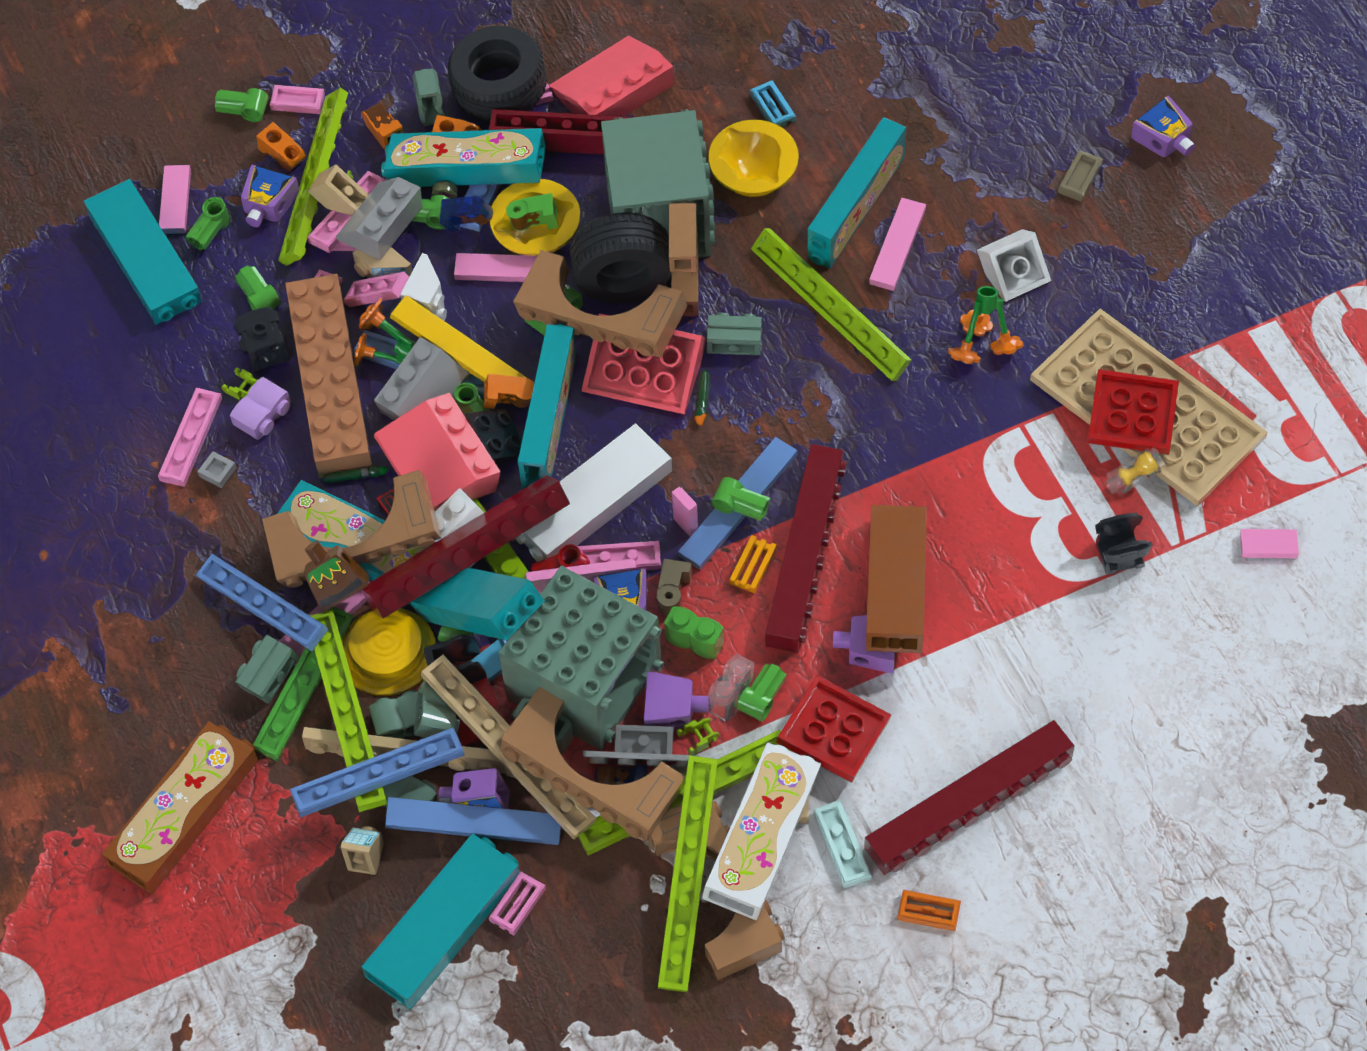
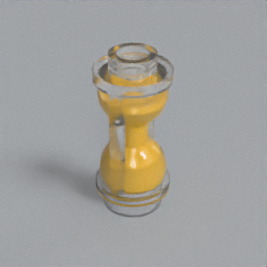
M1156 447L1150 450L1147 448L1144 452L1115 470L1106 473L1108 479L1105 480V484L1113 495L1118 493L1121 497L1124 493L1153 475L1162 472L1161 468L1165 467L1166 463Z

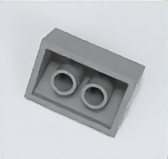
M400 177L379 182L336 235V239L381 260L422 208L421 188Z
M420 337L374 399V402L382 414L395 421L426 400L447 393L454 397L456 387L465 382L469 373L442 349Z

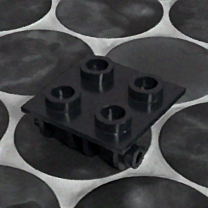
M506 408L466 414L467 421L495 464L498 463L496 459L519 456L522 438Z

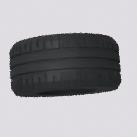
M489 26L476 30L463 38L450 55L448 75L454 98L464 112L475 118L491 121L492 109L530 111L540 101L545 92L547 78L542 51L538 43L530 35L519 29L509 26ZM496 67L516 69L510 76L501 80L488 81L479 78L486 71Z
M613 213L596 218L585 224L577 232L570 245L575 284L584 294L601 302L628 303L644 299L652 295L658 284L664 286L672 274L669 267L668 232L653 218L639 213Z

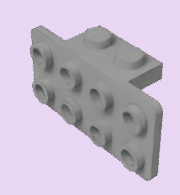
M616 725L615 752L583 751V757L589 758V763L608 764L609 759H618V764L637 766V760H645L648 766L657 767L661 762L666 764V761L676 762L675 767L687 768L689 755L672 754L674 727Z

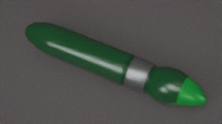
M373 465L369 468L332 472L324 475L322 480L326 483H337L370 476L375 478L384 475L388 471V467Z

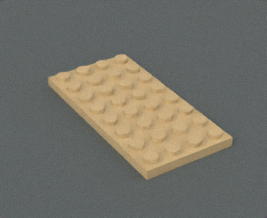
M1099 309L1030 376V380L1089 425L1098 369L1179 380L1169 455L1121 449L1136 461H1139V459L1146 455L1153 456L1157 466L1151 472L1196 506L1267 437L1268 433L1102 309Z

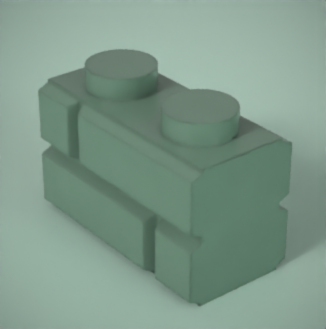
M717 313L716 315L708 316L707 353L761 354L762 317H756L753 314L730 316L727 313Z
M266 635L263 640L257 641L254 645L251 659L247 664L241 665L235 682L244 691L269 704L299 656L290 647Z

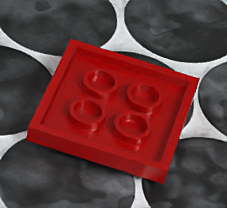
M1098 369L1087 443L1169 455L1179 380Z
M816 675L780 732L776 743L798 755L813 758L816 762L821 763V767L852 783L890 721L892 714Z

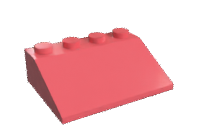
M628 35L551 83L549 87L552 93L572 114L626 116L674 85L673 66L659 51Z
M675 330L661 358L653 355L650 357L644 356L633 349H621L610 342L593 340L582 392L685 415L700 369L706 338L701 335Z
M450 393L424 401L374 434L376 441L398 476L417 470L424 474L435 512L459 488L471 500L494 493L497 490L500 470Z

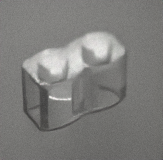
M735 654L727 661L723 669V676L719 677L710 687L708 694L709 713L724 721L730 720L737 713L738 709L736 706L742 692L746 687H751L755 681L753 661L739 654Z

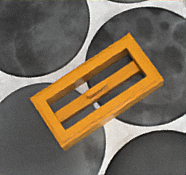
M751 535L729 579L730 584L755 594L777 550V544H767L766 540L761 539L759 541L756 536ZM754 547H757V549H756V551H755V553H754V555H753V557H752V559H751V561H750V563H749V565H748V567H747V569H746V571H745V573H744V575H743L742 580L739 581L738 579H739V577H740V575H741V573H742V571H743V569H744V567H745V565H746V563H747V561H748V559H749V557H750V555H751V553H752ZM763 550L767 551L752 584H747Z

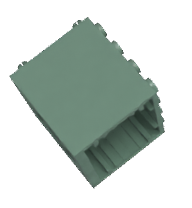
M685 109V111L680 110L676 113L626 119L621 117L617 119L616 117L613 120L601 121L606 183L611 214L629 212L649 216L659 222L669 235V204H678L680 202L696 203L698 258L711 256V246L715 245L714 195L712 184L709 181L710 169L709 163L706 162L707 151L702 137V120L697 121L695 110L689 111Z
M561 565L541 592L545 602L517 629L499 651L506 697L508 700L519 705L523 698L531 699L539 687L543 688L564 701L562 715L571 722L573 735L602 751L608 742L611 743L614 740L616 725L621 724L647 686V672L657 671L659 673L664 666V662L661 660L660 634L662 630L659 628L656 615Z

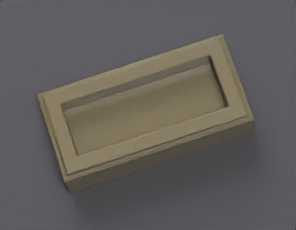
M1079 150L1058 188V193L1082 202L1102 165L1103 159Z

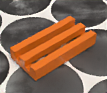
M903 890L897 920L956 931L961 901ZM907 900L952 908L953 912L929 906L909 904Z

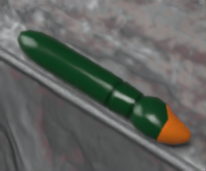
M706 369L702 370L699 376L697 409L694 413L695 421L699 426L703 424L707 416L706 408L710 376Z

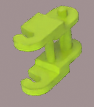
M236 367L234 370L235 374L244 379V382L239 388L231 386L227 388L228 386L223 384L222 390L240 400L246 397L249 390L247 392L243 390L248 383L253 386L259 379H254L251 373L243 369L240 372V369Z
M702 718L699 722L693 720L685 724L683 730L678 729L676 731L679 737L695 732L700 740L696 744L695 749H688L689 755H695L709 748V743L716 742L720 736L719 732H713L709 726L710 718ZM702 728H704L708 734V736L704 738L698 731Z

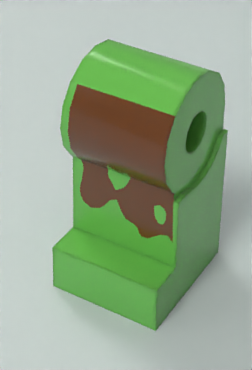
M552 193L515 200L506 208L509 221L515 230L523 231L530 226L546 224L548 229L559 228L557 205Z

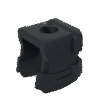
M271 307L252 310L236 318V324L233 325V328L239 336L242 335V339L237 343L245 355H249L254 373L261 371V369L290 361L284 342L283 327H277V323H279L277 310L274 311Z
M1137 513L1117 515L1100 520L1095 525L1096 534H1098L1096 547L1106 575L1115 574L1117 571L1145 567L1143 558L1149 554L1152 541H1136L1134 530L1143 519L1141 515Z
M461 634L441 644H433L424 648L427 667L444 655L451 663L467 661L458 665L456 669L470 684L487 677L481 663L478 661H468L480 654L478 642L471 634Z

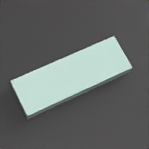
M841 800L813 809V814L844 889L871 880L872 874Z

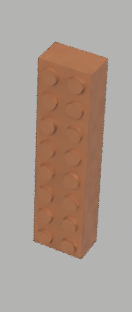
M338 274L285 283L314 459L319 478L332 472L369 468L372 466Z

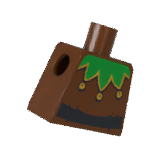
M315 541L305 548V552L312 561L306 564L304 575L323 613L368 586L369 575L341 546H335L326 552L320 542Z

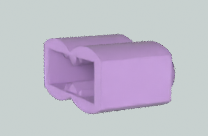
M260 378L251 387L247 396L241 399L230 414L232 424L259 440L271 432L276 419L288 412L291 402L289 394L286 390L266 378Z

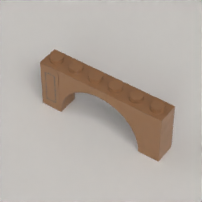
M540 250L513 301L519 315L523 319L528 321L537 320L545 325L563 324L567 327H573L574 335L583 334L590 336L595 341L610 342L621 349H633L644 356L662 357L687 307L683 291L658 284L655 291L646 301L630 311L611 316L588 314L575 308L565 298V282L569 274L565 258Z
M420 470L393 478L394 501L384 524L365 541L343 548L358 564L364 562L368 564L376 563L382 560L383 556L390 554L402 555L408 552L409 548L415 546L427 547L434 544L435 540L441 539L427 479ZM289 511L262 519L276 580L287 588L301 586L303 581H306L304 575L305 566L312 561L305 552V548L313 542L304 536L297 523V519ZM323 546V548L325 549L326 552H327L328 550L332 549V548L324 547V546Z
M539 687L501 738L500 751L504 757L511 762H519L524 765L535 777L545 778L559 792H567L574 796L576 801L583 807H591L598 811L607 822L619 824L633 838H641L647 841L682 791L686 776L663 762L647 776L627 784H601L581 776L565 762L555 740L554 729L562 714L564 701Z
M716 801L712 802L705 854L706 857L715 862L730 830V827L728 825L723 826L720 820L722 813ZM682 804L669 809L648 838L656 856L676 852ZM767 900L764 902L757 921L735 913L728 927L718 937L705 944V955L717 980L782 952V941L785 940L780 925L778 923L774 925L770 918L772 911Z

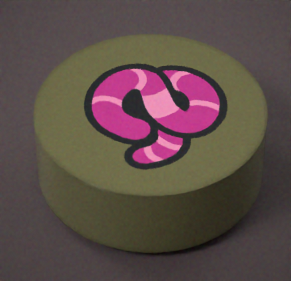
M437 182L432 186V196L443 195L454 202L457 199L458 188L450 182Z

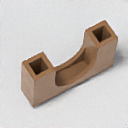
M686 202L669 204L670 272H672V288L683 291L687 303L682 316H699L696 203Z

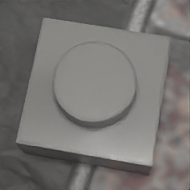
M212 451L197 472L200 478L222 488L237 467L235 462Z

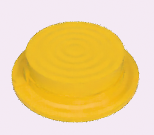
M745 120L726 127L714 138L709 149V166L716 180L729 190L748 197L764 196L781 188L793 177L798 166V148L792 136L782 127L763 120Z
M540 179V183H514L497 196L490 210V227L495 238L505 248L521 255L538 256L540 250L550 253L557 251L574 237L580 224V208L574 195L561 184L546 179ZM552 193L557 205L559 228L548 229L546 224H541L518 231L512 227L506 213V208L511 202L522 198Z
M400 608L384 619L372 611L359 616L352 622L342 644L354 686L371 695L394 696L415 688L424 680L421 677V671L427 667L424 648L436 644L431 628L420 616Z

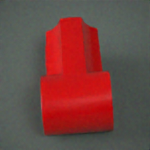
M568 544L562 547L558 554L532 564L531 570L533 572L556 569L561 565L564 567L590 564V560L576 545Z

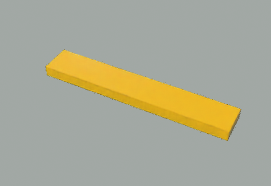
M405 295L390 315L392 320L418 338L421 337L442 349L462 368L484 383L488 374L527 378L407 295Z

